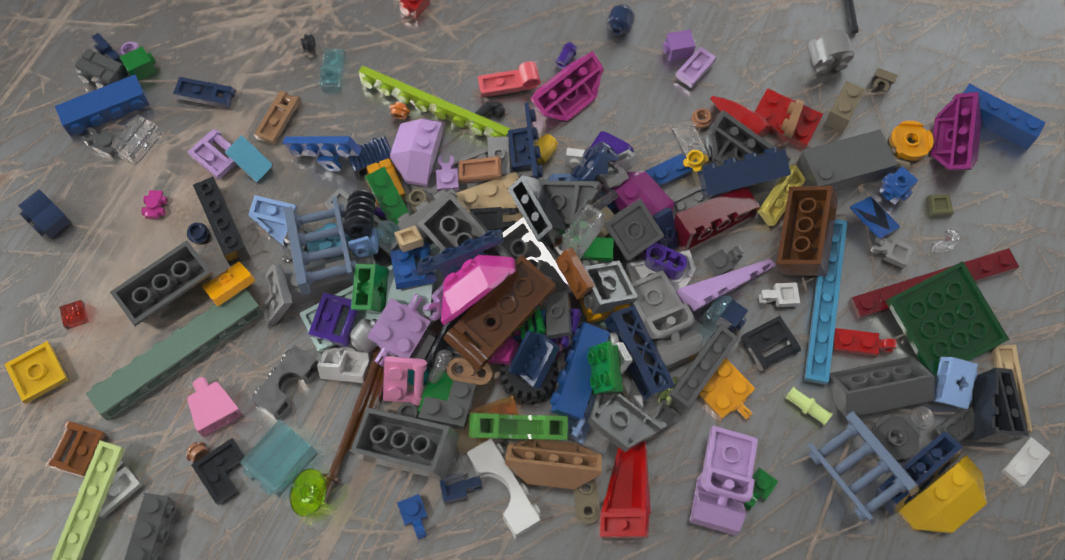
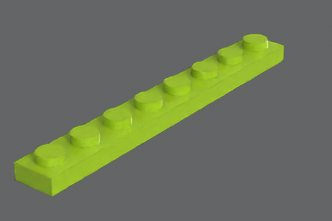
M363 65L359 70L361 83L367 88H374L386 96H393L399 99L404 104L409 103L423 112L427 111L434 114L439 119H446L458 127L472 130L476 135L508 137V130L510 128Z

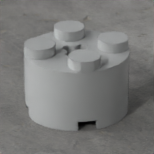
M841 29L822 33V38L817 41L813 38L808 43L807 48L818 75L824 74L830 69H836V71L844 70L848 67L847 63L854 58V51L847 32L844 33Z

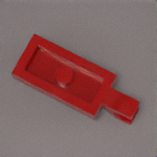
M835 328L832 352L877 357L879 351L893 353V349H896L897 340L890 338L880 340L879 333Z

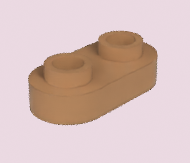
M796 99L795 102H790L787 110L790 117L789 119H784L781 130L784 131L783 136L792 138L805 101Z
M454 358L447 365V374L452 380L478 385L489 383L493 378L494 371L492 366L487 363L483 367L486 375L485 377H480L479 371L464 358ZM458 365H462L464 368L461 374L456 371Z

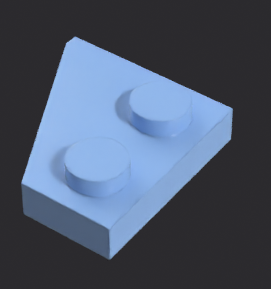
M254 195L248 216L281 245L286 246V242L283 239L288 230L283 208L293 207L296 214L298 207L294 204Z

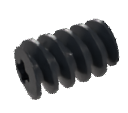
M357 190L352 192L347 199L344 223L345 233L353 239L371 236L376 197L372 192Z

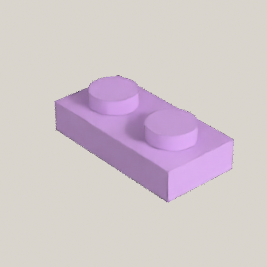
M700 46L677 71L676 78L692 88L715 63L716 56Z

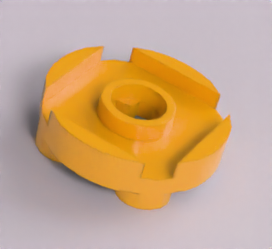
M908 120L901 122L893 129L890 134L889 143L890 146L896 148L895 155L897 158L916 161L926 157L933 147L934 139L930 130L926 131L923 128V124ZM911 137L912 141H916V143L911 144L907 140Z

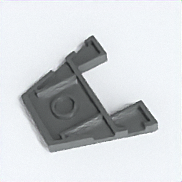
M619 392L596 394L588 424L624 452H627L675 423L681 415L663 403L653 418H651Z

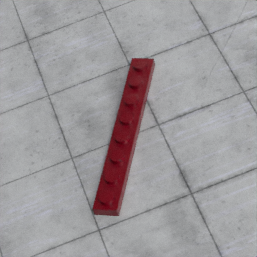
M1010 248L964 262L976 283L1015 271L1019 268ZM950 267L851 297L849 301L858 320L888 311L890 308L886 303L887 299Z

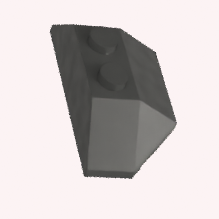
M724 110L721 111L710 128L713 159L724 165L723 160L736 157L737 161L745 159L744 155L757 152L759 156L765 154L764 150L774 148V146Z

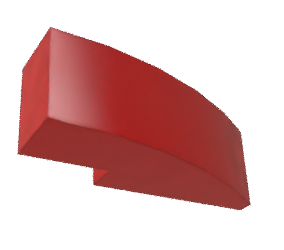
M717 96L710 98L720 111L724 110L761 138L774 128L764 117L743 104Z

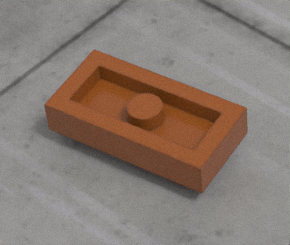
M565 249L555 262L576 299L585 297L595 285L574 249Z

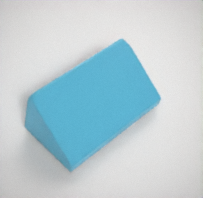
M242 135L225 152L255 182H258L273 166Z

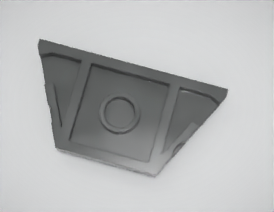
M539 180L565 226L578 225L602 188V184L597 181Z

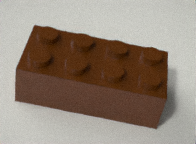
M833 186L789 187L777 258V265L783 275L827 276L838 197Z

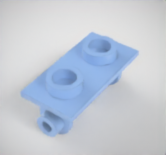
M593 394L590 395L583 419L579 421L568 419V437L580 444L583 443L591 427L588 424V420L595 399Z

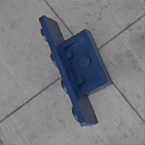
M526 102L524 106L527 127L508 130L511 164L513 171L532 168L533 178L540 180L543 177L542 165H538L541 152L535 140H539L537 127L533 126V122L537 121L535 109L530 108L529 102Z
M490 230L484 233L482 237L468 239L460 246L446 248L440 254L433 257H424L417 263L418 276L420 277L437 269L441 270L444 278L451 273L455 274L467 260H473L478 255H486L484 250L503 243L502 230Z

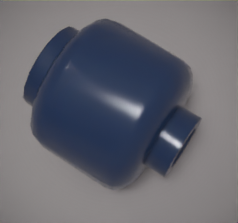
M624 4L613 7L607 19L609 30L615 35L629 33L635 20V14L629 6Z

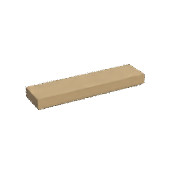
M998 345L991 349L994 368L1012 369L1026 426L1030 434L1033 431L1016 345Z

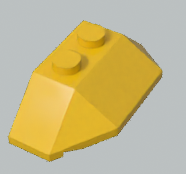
M965 455L898 512L913 530L953 533L987 504L983 473Z

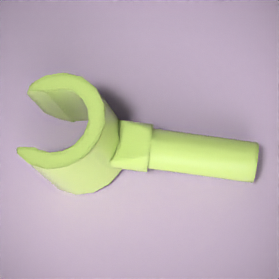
M676 376L672 378L675 385L678 381ZM673 388L661 392L658 403L661 399H665L668 401L667 405L670 406L672 398L668 394Z

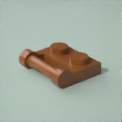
M66 421L63 427L65 430L53 456L48 458L45 465L85 478L99 441L104 440L106 433ZM76 432L77 435L64 462H61L72 436Z

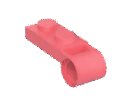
M531 61L522 63L518 70L478 76L481 98L534 89L541 84L537 64Z

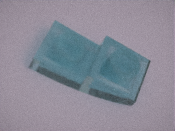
M324 49L323 65H321L320 86H341L345 64V50Z

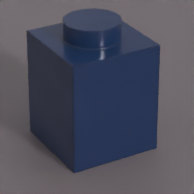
M726 295L713 311L710 320L717 325L722 324L733 333L736 328L741 330L747 322L745 316L748 310Z

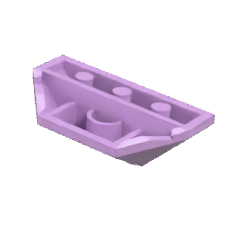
M424 118L400 124L390 158L406 183L427 187L446 122Z

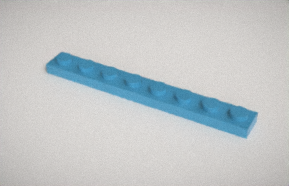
M835 219L827 276H817L804 374V381L823 385L829 383L848 222Z

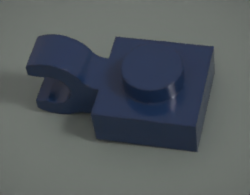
M461 473L445 477L444 481L439 480L444 504L467 499V491L483 489L480 476L464 480Z

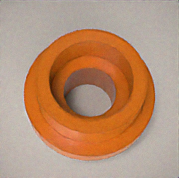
M395 102V105H390V115L395 118L406 119L407 115L410 114L406 104Z

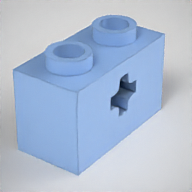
M941 357L934 385V400L932 402L968 409L973 397L972 389L977 378L978 364L954 357Z

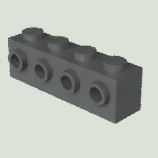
M144 492L124 560H161L163 546L169 534L170 522L176 510V502L168 496Z

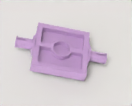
M414 294L409 305L401 304L391 298L367 336L368 339L375 342L381 349L374 360L378 363L383 356L379 363L381 366L384 364L385 356H389V354L409 358L431 321L421 316L416 310L423 298L419 297L414 304L419 295Z

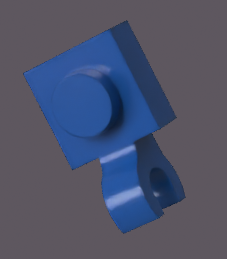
M420 494L397 502L405 527L413 525L418 540L426 537L427 534L422 520L427 519L428 516Z

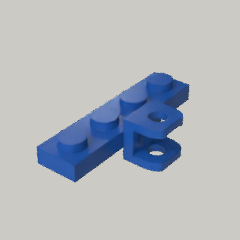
M285 136L282 143L294 156H318L316 161L327 171L340 172L342 169L341 164L337 161L338 157L359 156L362 150L350 136Z

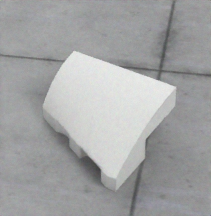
M349 344L348 347L324 350L317 365L320 379L364 383L373 353L366 351L362 353L353 348L352 344Z

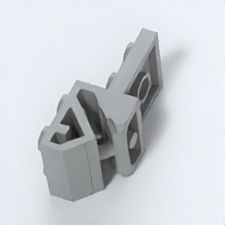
M662 270L632 282L631 284L638 299L630 304L631 306L635 305L667 370L695 359L703 348L700 333L690 327L695 322L694 316L688 305L681 302L665 272Z

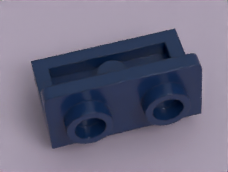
M527 331L508 371L511 374L520 375L532 387L540 388L560 347L545 334Z

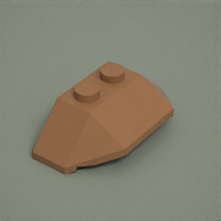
M526 439L507 445L505 464L527 484L576 489L601 475L602 454L595 453L590 448L579 443Z

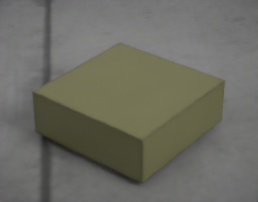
M949 194L928 195L926 198L930 217L953 215L954 211Z

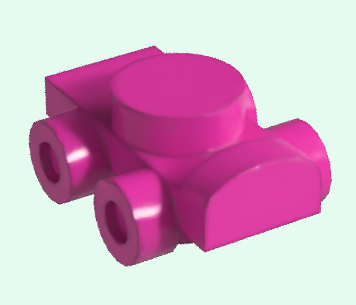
M149 190L148 196L145 195L143 198L146 207H142L141 213L145 216V219H159V216H165L166 210L161 207V204H167V196H163V191Z

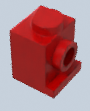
M399 0L400 10L406 16L417 19L430 4V0Z

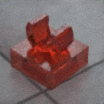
M82 300L59 307L64 328L70 329L89 322L85 304Z

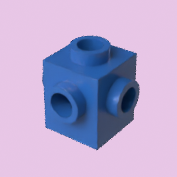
M902 166L894 174L890 172L881 181L883 186L879 191L885 199L896 205L901 199L906 201L912 195V189L918 182V179Z

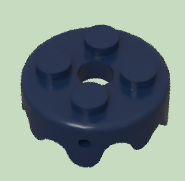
M599 142L592 148L588 147L582 155L583 160L581 163L576 165L571 172L572 181H596L595 177L597 175L608 173V161L617 162L619 156L613 151L612 147L604 142Z

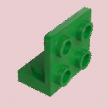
M606 341L589 347L587 360L589 365H591L590 385L593 388L594 394L622 392L623 385L618 345H612V341Z

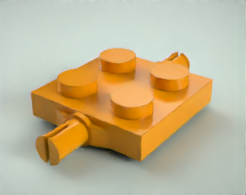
M725 357L698 396L720 420L736 410L747 420L753 413L744 405V402L756 388Z

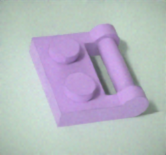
M213 129L188 151V154L216 179L220 180L236 163L230 157H225L211 145L212 143H217L226 151L231 146L218 130Z

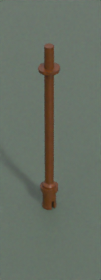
M379 346L372 351L373 360L328 474L321 475V478L326 481L318 499L320 503L327 504L334 484H341L342 482L337 476L380 367L379 363L383 358L382 356L378 363L374 361L381 351Z

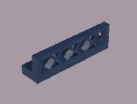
M635 305L611 313L604 322L610 333L617 334L619 342L624 343L632 358V362L627 368L643 401L651 400L657 394L673 388L675 384ZM631 313L634 319L633 326L625 323L622 315ZM634 333L643 337V346L635 343L633 339ZM645 353L653 357L655 361L653 366L645 363L643 359ZM655 373L663 376L666 385L657 387L653 379Z

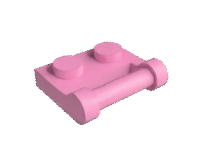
M385 356L383 401L411 402L413 405L419 406L423 396L424 371L427 369V362L423 359ZM408 369L415 371L414 392L407 391Z

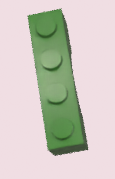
M469 414V438L568 440V416Z

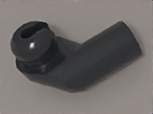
M486 102L475 114L486 117L488 114H496L497 117H501L505 113V108L502 107L503 105L500 102Z

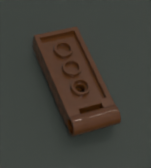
M522 254L515 261L516 271L479 299L444 336V340L477 371L481 370L557 289L556 285ZM490 320H495L494 326H488Z

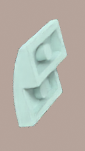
M389 271L386 305L391 298L401 304L409 305L414 294H417L419 296L414 304L419 297H422L423 300L416 310L421 316L430 317L432 310L424 311L423 307L427 303H432L431 295L434 293V283L396 290L394 272Z

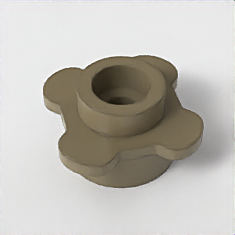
M421 188L412 190L405 197V202L412 206L414 212H417L415 207L422 202L427 201L428 204L431 203V199L426 197L424 190Z

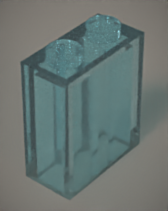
M279 419L241 460L240 464L245 468L242 472L252 481L257 478L262 482L259 487L269 496L274 493L280 497L318 453L309 443Z

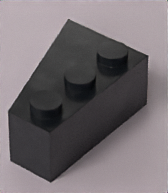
M996 367L978 374L974 381V441L1008 444L1029 437L1012 369Z

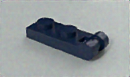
M179 77L173 92V96L176 99L218 106L224 110L230 109L232 105L231 98H234L236 90L231 86Z

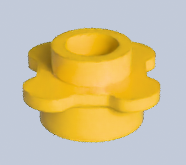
M691 150L687 154V159L683 160V165L692 168L694 172L700 171L703 164L708 162V156L703 155L699 150Z

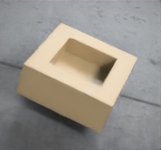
M416 226L394 232L395 240L402 252L424 246L423 238Z

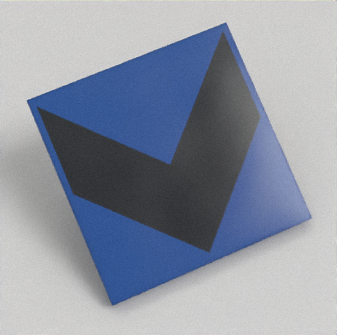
M871 196L850 207L861 219V222L879 239L901 227Z

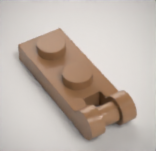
M281 90L255 131V138L275 145L295 109L300 106L301 98L295 95L290 96L287 92Z

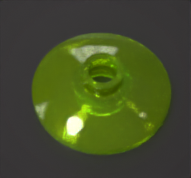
M313 468L305 469L296 476L292 483L290 505L292 510L299 516L308 517L315 514L324 502L326 481L319 470Z

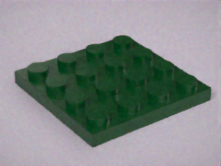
M963 261L886 300L888 307L921 364L935 376L934 379L937 376L941 357H954L970 361L1009 340Z

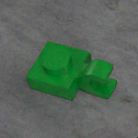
M760 467L752 476V479H755L752 498L749 502L745 501L744 507L749 511L758 499L765 502L779 482Z

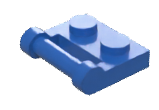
M424 243V246L402 252V250L390 251L396 290L427 285L436 281L435 271L420 277L417 275L414 258L421 257L423 259L430 256L431 248L428 243Z

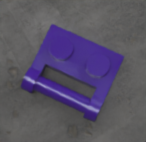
M323 292L308 335L342 347H348L350 332L360 311L351 309L352 300ZM346 307L349 308V312L341 334L338 336L335 335V331L343 309Z

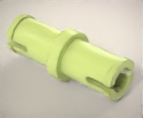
M795 387L791 389L785 398L803 410L802 413L805 415L808 413L824 426L833 414L817 404L813 397L810 399Z

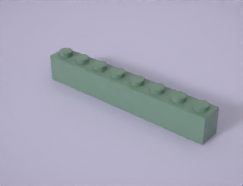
M245 288L220 306H216L214 303L205 313L195 316L191 319L190 323L174 330L171 336L155 343L149 351L133 358L130 364L115 370L105 381L96 383L86 395L98 413L109 421L261 316L263 312Z

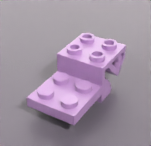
M714 425L710 428L703 472L697 477L690 523L731 535H737L740 532L746 516L744 503L751 500L755 479H752L758 438Z

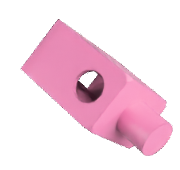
M201 377L192 383L196 392L188 396L187 400L195 428L202 437L243 416L242 412L218 382L209 385L206 378Z

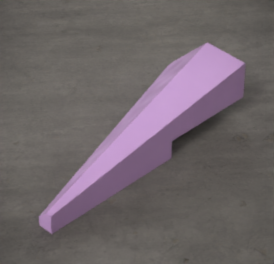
M768 259L680 288L676 293L683 304L690 305L692 310L696 311L775 266V263Z

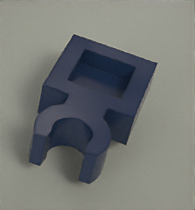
M99 33L92 36L96 44L93 47L97 53L123 64L120 55L112 49L111 45Z

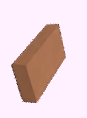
M500 156L459 161L458 180L460 183L502 179V159Z

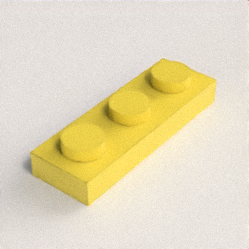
M789 165L791 175L779 179L757 211L768 226H775L784 213L789 187L802 186L806 181L796 165Z

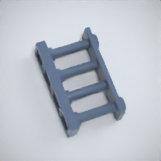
M336 196L332 197L334 208L300 216V214H295L293 207L283 208L297 285L302 295L311 293L310 284H313V281L348 273L351 284L354 283L356 261H351L342 219L346 217L344 205H339ZM333 217L337 219L338 227L308 234L299 232V227H302V224ZM340 235L341 246L311 253L303 252L302 246H306V243ZM344 254L345 265L315 272L307 271L306 265L310 264L309 262Z
M852 411L846 416L849 423L846 426L847 429L819 450L812 443L808 444L811 453L808 455L817 466L819 464L823 465L857 508L854 511L863 522L868 520L873 526L876 522L871 513L899 492L904 493L907 491L912 497L919 489L913 479ZM859 435L864 441L862 447L832 468L825 460V457L854 436L856 438ZM868 454H875L880 460L877 462L878 465L849 487L839 477ZM890 472L896 478L893 481L894 484L863 506L855 494L883 473L888 474Z

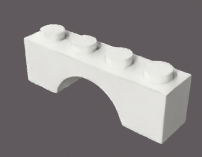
M489 439L467 452V458L480 478H495L507 487L511 498L508 508L503 513V519L514 538L517 539L540 525L539 517L542 514L535 503L531 505L527 498L529 492L523 483L519 484L514 477L517 474L505 464V460L502 457L505 453L500 444H494L493 440Z

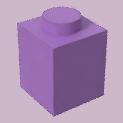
M690 29L667 33L666 41L663 42L664 54L668 55L670 62L690 58L694 54L696 47Z

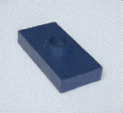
M666 207L652 216L664 234V237L656 243L674 250L679 244L672 209Z

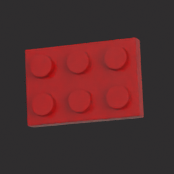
M767 88L755 111L774 127L769 133L806 149L823 113L803 105L792 138L783 136L782 124L785 118L789 119L790 114L787 113L790 102L795 101Z

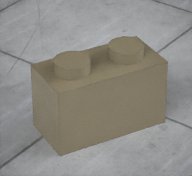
M846 81L824 125L843 133L865 89Z

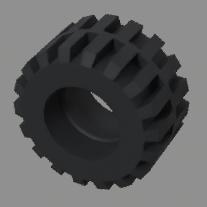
M556 358L540 388H534L529 383L521 381L516 374H511L508 371L510 365L502 364L501 384L503 385V390L505 393H509V398L512 400L516 398L517 403L522 404L523 401H526L527 405H532V401H535L536 404H539L541 399L547 400L550 393L553 394L558 378Z

